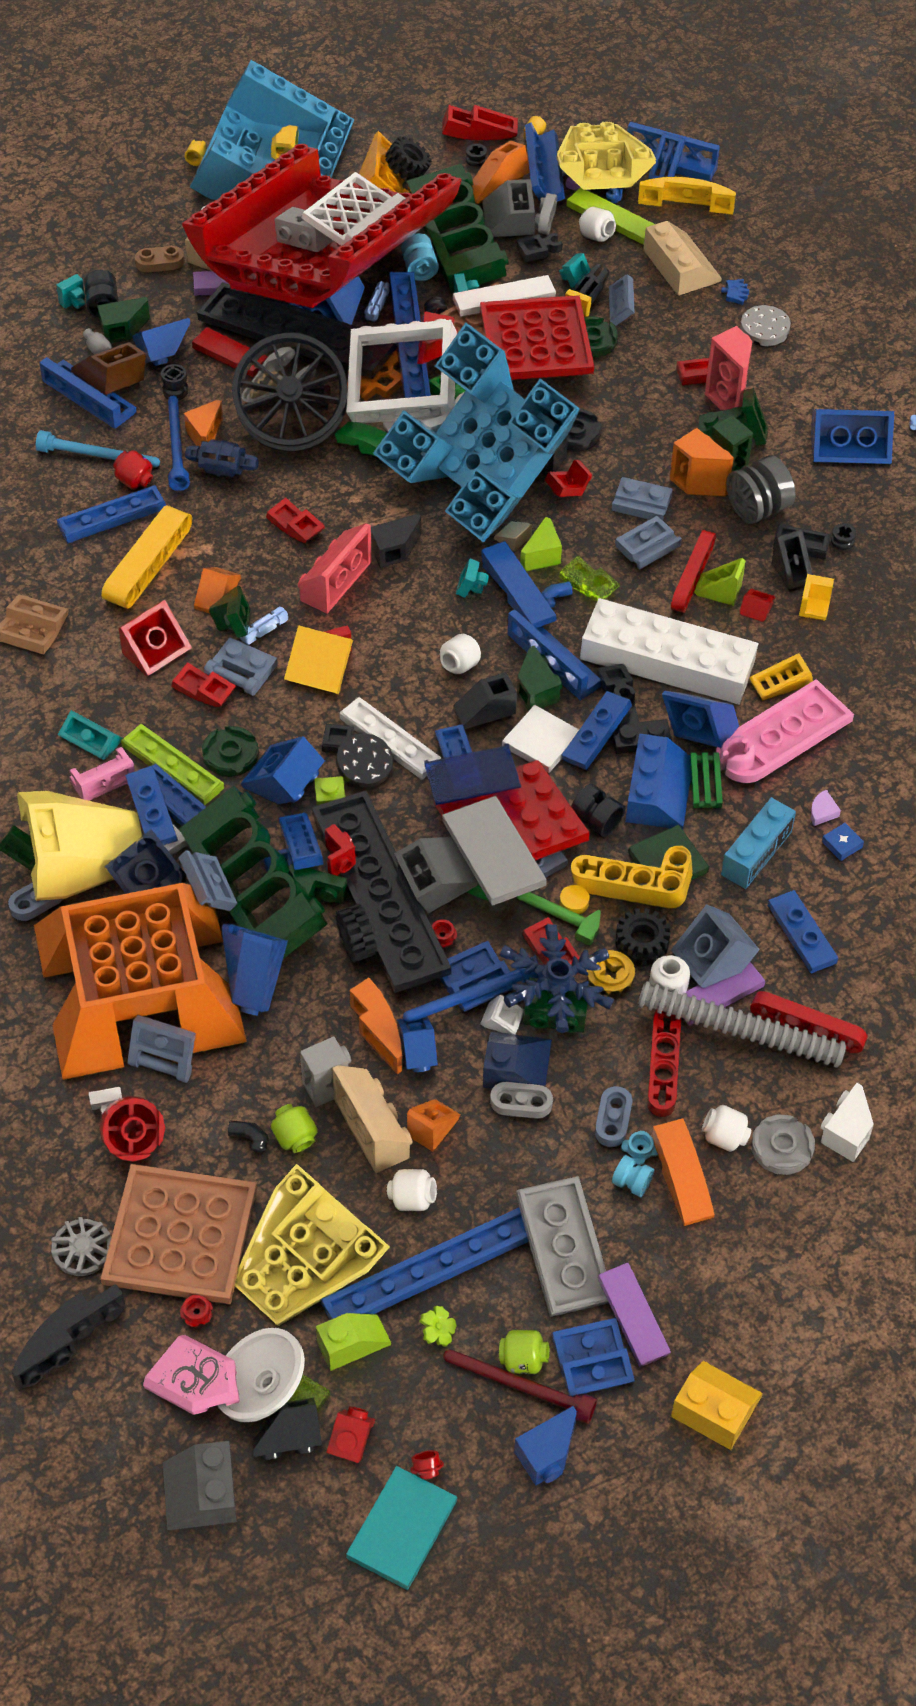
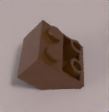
M130 342L86 358L71 367V372L105 395L144 380L146 353Z

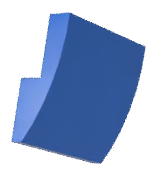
M486 941L448 958L451 966V975L442 977L440 980L449 994H453L509 973L510 970L504 960L500 961L489 941ZM517 983L461 1003L458 1006L464 1012L513 990L512 985Z
M617 1318L551 1333L568 1395L576 1396L635 1382L627 1348L624 1349Z

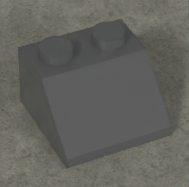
M229 1441L196 1444L163 1462L167 1530L237 1522L232 1456Z

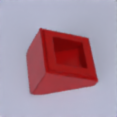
M751 588L744 595L739 612L743 616L763 622L766 620L776 597Z

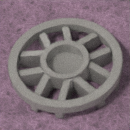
M78 1217L77 1220L71 1222L66 1221L65 1225L57 1231L51 1240L53 1260L58 1268L67 1274L74 1276L93 1274L104 1267L111 1235L101 1222L83 1219L82 1217ZM84 1225L92 1226V1228L85 1232ZM80 1226L81 1233L75 1235L72 1228ZM66 1231H68L70 1237H61ZM99 1231H101V1232L103 1233L102 1235H100V1236H98V1237H96V1238H94V1239L92 1238V1237H93L94 1235H96ZM107 1241V1250L99 1245ZM57 1244L68 1245V1247L57 1249ZM96 1252L104 1257L99 1261L93 1255ZM58 1256H67L65 1263L61 1262ZM74 1259L78 1260L77 1269L70 1267ZM85 1260H88L90 1263L94 1265L87 1269H83Z

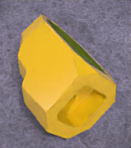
M288 125L283 127L272 138L271 157L276 160L281 154L288 152L298 144V126Z

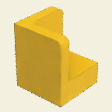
M807 574L799 616L826 620L834 579Z

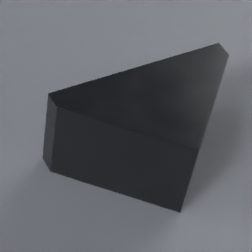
M802 530L775 538L771 563L788 589L805 585L807 574L813 575Z

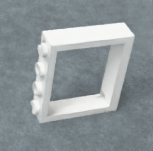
M437 319L431 322L413 321L409 324L399 325L390 323L385 326H362L357 329H351L346 413L351 421L363 424L396 421L403 410L416 419L435 418L444 414L449 415L454 408L455 382L443 372H441L440 395L360 402L363 346L443 338V355L457 335L452 321Z

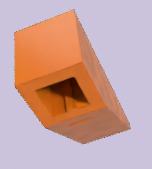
M510 140L491 152L473 178V186L471 187L473 188L475 204L483 203V200L505 181L521 180L524 175L530 172L525 145Z

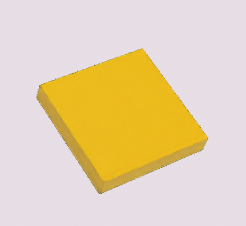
M298 625L284 680L339 694L353 640Z

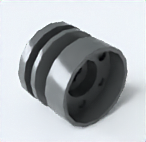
M768 455L755 461L751 466H744L740 470H735L727 477L726 484L730 502L736 513L748 524H754L761 519H765L771 513L785 510L795 502L796 493L792 476L785 464L774 455Z

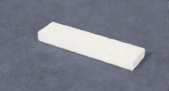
M546 275L453 293V301L461 317L480 313V302L555 297L556 291L549 276Z
M360 697L339 713L340 719L347 725L354 726V730L358 733L374 734L383 739L391 748L393 759L421 780L441 764V757Z

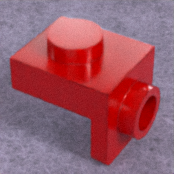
M574 460L568 471L549 472L545 481L552 488L553 493L559 497L582 496L592 478V473L580 460Z
M335 824L326 828V848L332 853L327 857L328 873L337 876L340 873L349 871L356 865L355 846L349 834L342 832Z
M349 1406L348 1410L343 1409L338 1412L326 1453L356 1463L361 1462L370 1428L374 1426L376 1419L368 1417V1411Z

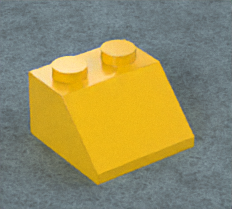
M703 1361L690 1373L674 1400L671 1417L731 1450L763 1393Z

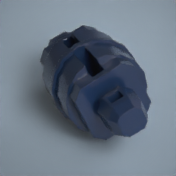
M211 439L209 442L202 441L201 447L188 446L185 451V458L198 462L199 468L205 469L206 473L215 474L219 477H233L235 474L241 475L243 470L254 471L258 469L259 459L256 456L245 454L244 448H240L237 443L227 442L226 440ZM209 454L216 455V459H210ZM228 457L235 458V462H228Z

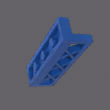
M530 122L525 125L532 190L539 201H541L542 197L545 198L547 193L556 194L557 202L565 199L562 169L557 161V152L559 150L558 135L554 129L538 135L533 124Z
M634 122L629 123L627 132L633 136L634 131L642 133L646 139L639 141L652 149L654 156L658 147L655 139L661 138L662 132L685 138V145L690 151H682L675 174L711 181L718 166L719 145ZM668 139L666 140L668 145L664 147L658 169L662 168L670 143ZM678 142L675 143V146H674V149H673V152H672V155H671V158H670V162H669V165H668V168H667V171H668V172H669V170H670V167H671V164H672V161H673V158H674V155H675V152H676V148H677ZM700 151L712 152V159L705 158Z
M47 357L39 362L44 383L112 428L116 429L137 413L134 405L116 393L112 392L105 395L72 373L71 367L73 365L64 359L58 364Z
M515 609L508 613L507 635L526 652H528L529 647L535 645L539 653L546 656L549 668L553 674H557L562 685L580 701L601 687V679L542 626L535 628Z

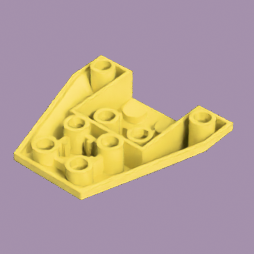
M602 122L600 125L579 123L577 126H570L557 152V161L560 168L583 190L630 188L656 163L652 149L618 124L612 122Z
M50 791L17 793L21 821H28L35 865L31 877L36 901L66 899L114 880L105 866L142 837L138 813L135 811Z
M296 1164L275 1187L238 1267L235 1287L276 1325L280 1326L315 1305L322 1298L333 1294L369 1272L390 1246Z

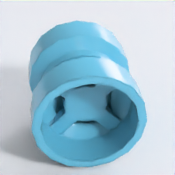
M624 1155L614 1172L612 1184L620 1188L627 1185L632 1194L641 1198L651 1183L655 1169L647 1165L636 1166L635 1159Z

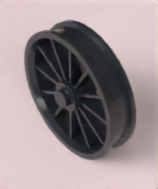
M281 333L264 338L244 354L235 370L232 382V396L238 418L245 430L266 447L286 452L303 451L313 448L324 442L336 431L347 409V381L339 359L328 346L308 335ZM297 347L291 376H286L277 352L278 348ZM301 348L318 354L319 356L297 379L296 372ZM274 350L283 375L281 380L257 361L261 356ZM323 360L328 362L335 374L302 385ZM254 365L277 386L244 381L250 367ZM336 380L339 383V398L304 392ZM242 387L276 393L242 405ZM302 398L337 404L331 418L327 420ZM278 401L257 426L246 414V411ZM298 404L302 405L320 420L324 426L314 433L307 435L297 408ZM283 405H286L280 436L275 437L262 431L263 427ZM289 408L295 409L304 437L284 438Z

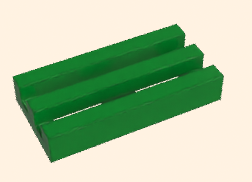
M708 752L702 753V755L691 753L690 769L693 808H722L719 752H714L713 755H708ZM697 763H702L705 801L699 800ZM709 763H713L715 801H711Z

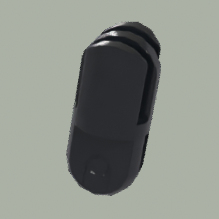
M596 264L588 274L583 275L572 288L576 292L592 297L591 304L603 291V285L610 273L607 267L601 272L603 265Z

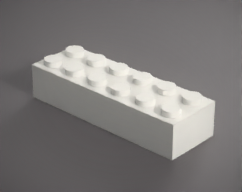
M598 598L582 637L580 659L605 667L625 664L630 674L740 705L755 663L758 643Z

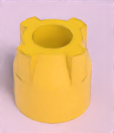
M532 116L527 124L531 122L538 135H542L547 127L546 122L541 117ZM524 127V129H523V130H524V136H523V138L526 140V132H525V127Z
M203 140L191 141L184 155L185 160L193 166L200 165L206 151V142Z

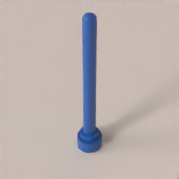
M170 396L168 398L173 468L168 474V483L171 489L181 491L189 487L190 479L188 471L183 468L178 398Z
M526 968L516 969L404 1012L403 1020L407 1023L414 1022L519 981L525 983V979L529 980V977L538 978V974L536 972L524 974Z

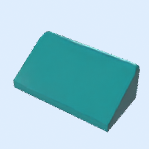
M72 710L69 712L58 733L60 737L102 760H105L123 739V737Z

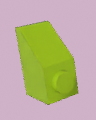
M345 1313L316 1326L317 1344L330 1371L391 1345V1341L377 1314Z

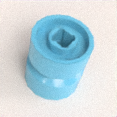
M421 233L413 234L401 244V252L407 272H414L415 280L425 281L437 273L439 263L434 253L432 241L427 235Z

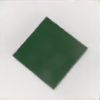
M679 825L638 842L628 849L629 855L636 864L661 868L666 851L673 846H683L691 853L693 869L691 880L709 872V865Z

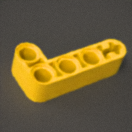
M683 846L669 848L664 855L661 868L590 855L578 856L571 863L573 884L585 888L589 894L664 908H677L684 903L693 873L691 853ZM675 888V890L668 891L667 889Z

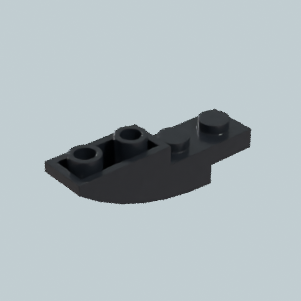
M116 1284L88 1302L82 1293L79 1292L42 1323L26 1343L11 1373L19 1391L26 1386L31 1387L37 1384L46 1373L54 1368H61L68 1364L72 1357L76 1355L75 1340L86 1338L93 1332L95 1327L105 1321L109 1322L116 1319L122 1313V1310L126 1308L124 1296Z

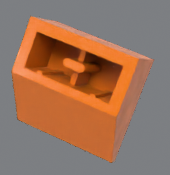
M696 428L674 442L670 480L687 494L725 497L728 495L726 482L728 475L732 472L734 457L715 443L711 437Z

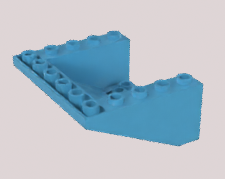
M251 60L229 97L190 188L212 200H217L223 193L229 192L238 183L245 181L253 173L263 169L266 164L275 161L271 157L272 138L283 127L288 125L298 126V144H306L308 147L318 149L321 176L327 175L332 177L354 119Z

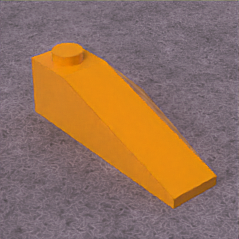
M378 131L374 135L359 175L380 189L389 188L393 192L409 193L408 189H403L402 183L405 181V178H401L399 173L396 175L394 173L395 169H390L388 166L390 163H387L385 160L387 158L385 154L392 143Z

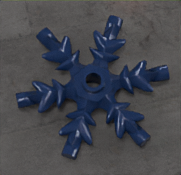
M547 924L545 926L547 939H539L547 950L541 951L544 956L549 958L546 964H540L536 955L531 959L524 948H520V953L506 945L502 948L499 956L513 960L514 963L510 964L511 968H526L524 974L531 972L538 974L536 982L525 979L527 985H512V988L517 992L504 996V1002L509 1008L522 1000L525 1001L526 1006H529L535 995L540 999L541 991L546 990L548 994H553V997L547 1002V1004H553L547 1015L549 1017L556 1015V1031L564 1033L569 1030L567 1016H575L567 1006V1004H572L570 999L565 997L567 991H574L578 1000L583 996L590 1007H594L595 1001L602 1007L610 1010L614 999L600 994L604 990L603 987L588 986L590 981L579 983L575 979L577 973L589 975L586 970H601V967L596 963L608 959L609 953L605 948H601L589 955L588 950L585 949L581 953L579 960L573 956L572 964H570L568 961L561 959L567 952L560 951L564 947L566 939L558 940L557 925Z

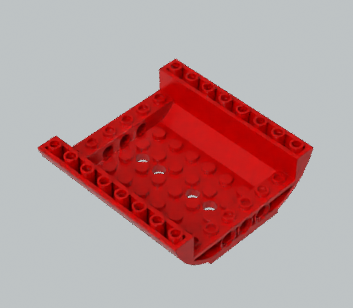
M297 144L288 152L281 154L272 163L266 164L257 173H253L245 181L238 183L232 190L223 193L220 198L207 204L199 212L192 214L189 219L182 223V226L197 254L214 273L230 284L231 289L314 308L443 213L455 199L461 184V178L453 177L448 173H441L429 183L423 185L414 194L407 192L399 193L406 198L403 202L397 204L373 224L368 225L366 229L353 236L347 243L341 246L333 241L320 251L314 252L277 242L275 218L291 207L307 210L344 180L332 179L327 175L321 176L318 149L308 147L306 144ZM353 183V188L363 189L358 184ZM381 188L391 197L398 193L391 191L389 188ZM340 194L341 198L350 199V195ZM356 196L357 200L367 201L366 197ZM373 198L374 202L384 203L378 198ZM326 204L327 208L337 209V205ZM343 206L344 210L354 211L353 207ZM360 208L361 212L371 213L370 209ZM333 217V221H341L340 217ZM347 218L348 222L358 223L357 219ZM334 229L341 235L345 234L344 229Z

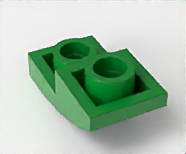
M348 421L335 433L337 443H345L351 446L359 445L361 454H372L375 456L373 452L387 433L367 424Z

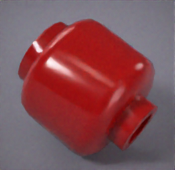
M135 450L123 451L113 464L115 477L132 490L140 486L145 488L153 479L151 474L152 463Z

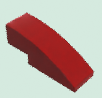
M449 105L443 117L442 134L461 139L485 141L513 138L518 134V118L477 105L473 106L471 112Z

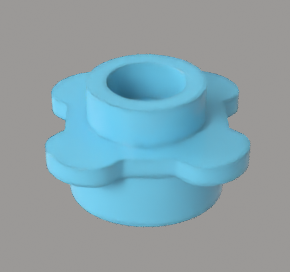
M645 1131L633 1133L629 1140H624L621 1145L622 1151L627 1152L635 1159L636 1165H643L647 1158L658 1155L653 1138ZM641 1146L643 1149L639 1150L637 1147Z

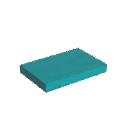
M396 1466L346 1553V1558L408 1590L454 1508L457 1496Z

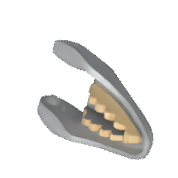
M283 347L277 350L283 367L295 356V351L291 347ZM273 352L264 361L262 366L281 380L283 376L279 374L280 367ZM310 365L300 370L296 374V378L299 379ZM316 369L302 383V385L307 383L314 377ZM260 370L251 381L277 386ZM246 388L242 393V399L244 402L250 403L276 393Z

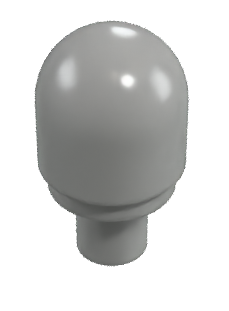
M90 328L83 332V336L87 339L86 345L94 355L112 348L111 343L103 334L99 332L94 333Z

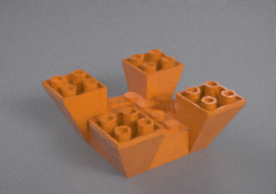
M179 883L61 906L34 925L43 977L74 972L75 984L52 1025L63 1080L123 1068L124 1062L116 1022L136 1018L137 1015L147 1016L176 1010L180 1028L196 1033L193 1053L246 1042L239 1006L232 1003L230 984L199 957L197 947L221 943L223 939L216 909L209 907L207 903L200 905L191 885Z

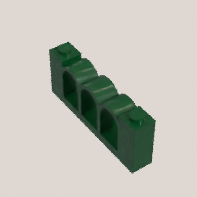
M462 163L407 180L409 193L414 194L438 174L448 173L453 177L461 178L458 193L452 202L459 203L449 206L443 213L423 227L425 234L432 241L440 270L451 294L454 293V274L464 273L466 282L477 280L478 285L507 276L505 265H509L505 250H500L497 242H494L492 231L489 227L485 226L483 211L479 205L475 204L473 188L471 187L473 186L470 172H465ZM468 223H470V224L467 225V226H464V227H461V228H458V229H455V230H451V231H448V232H445V233H442V234L439 233V232H441V231H444V230H447V229H450V228H453V227H456V226H459V225H462V224H468ZM472 246H480L478 248L460 254L449 256V254Z
M233 786L180 827L179 830L193 853L197 852L216 857L215 852L243 830L252 828V836L242 849L222 864L218 860L238 903L229 912L240 927L288 940L284 959L328 925L322 915L325 909L315 897L310 899L306 889L289 875L287 859L270 845L271 837L268 829L257 820L260 816L254 809L257 805L256 801L247 791L242 793ZM271 857V865L268 872L243 893L239 894L233 882L259 861ZM290 887V897L286 904L259 925L251 912L279 890Z

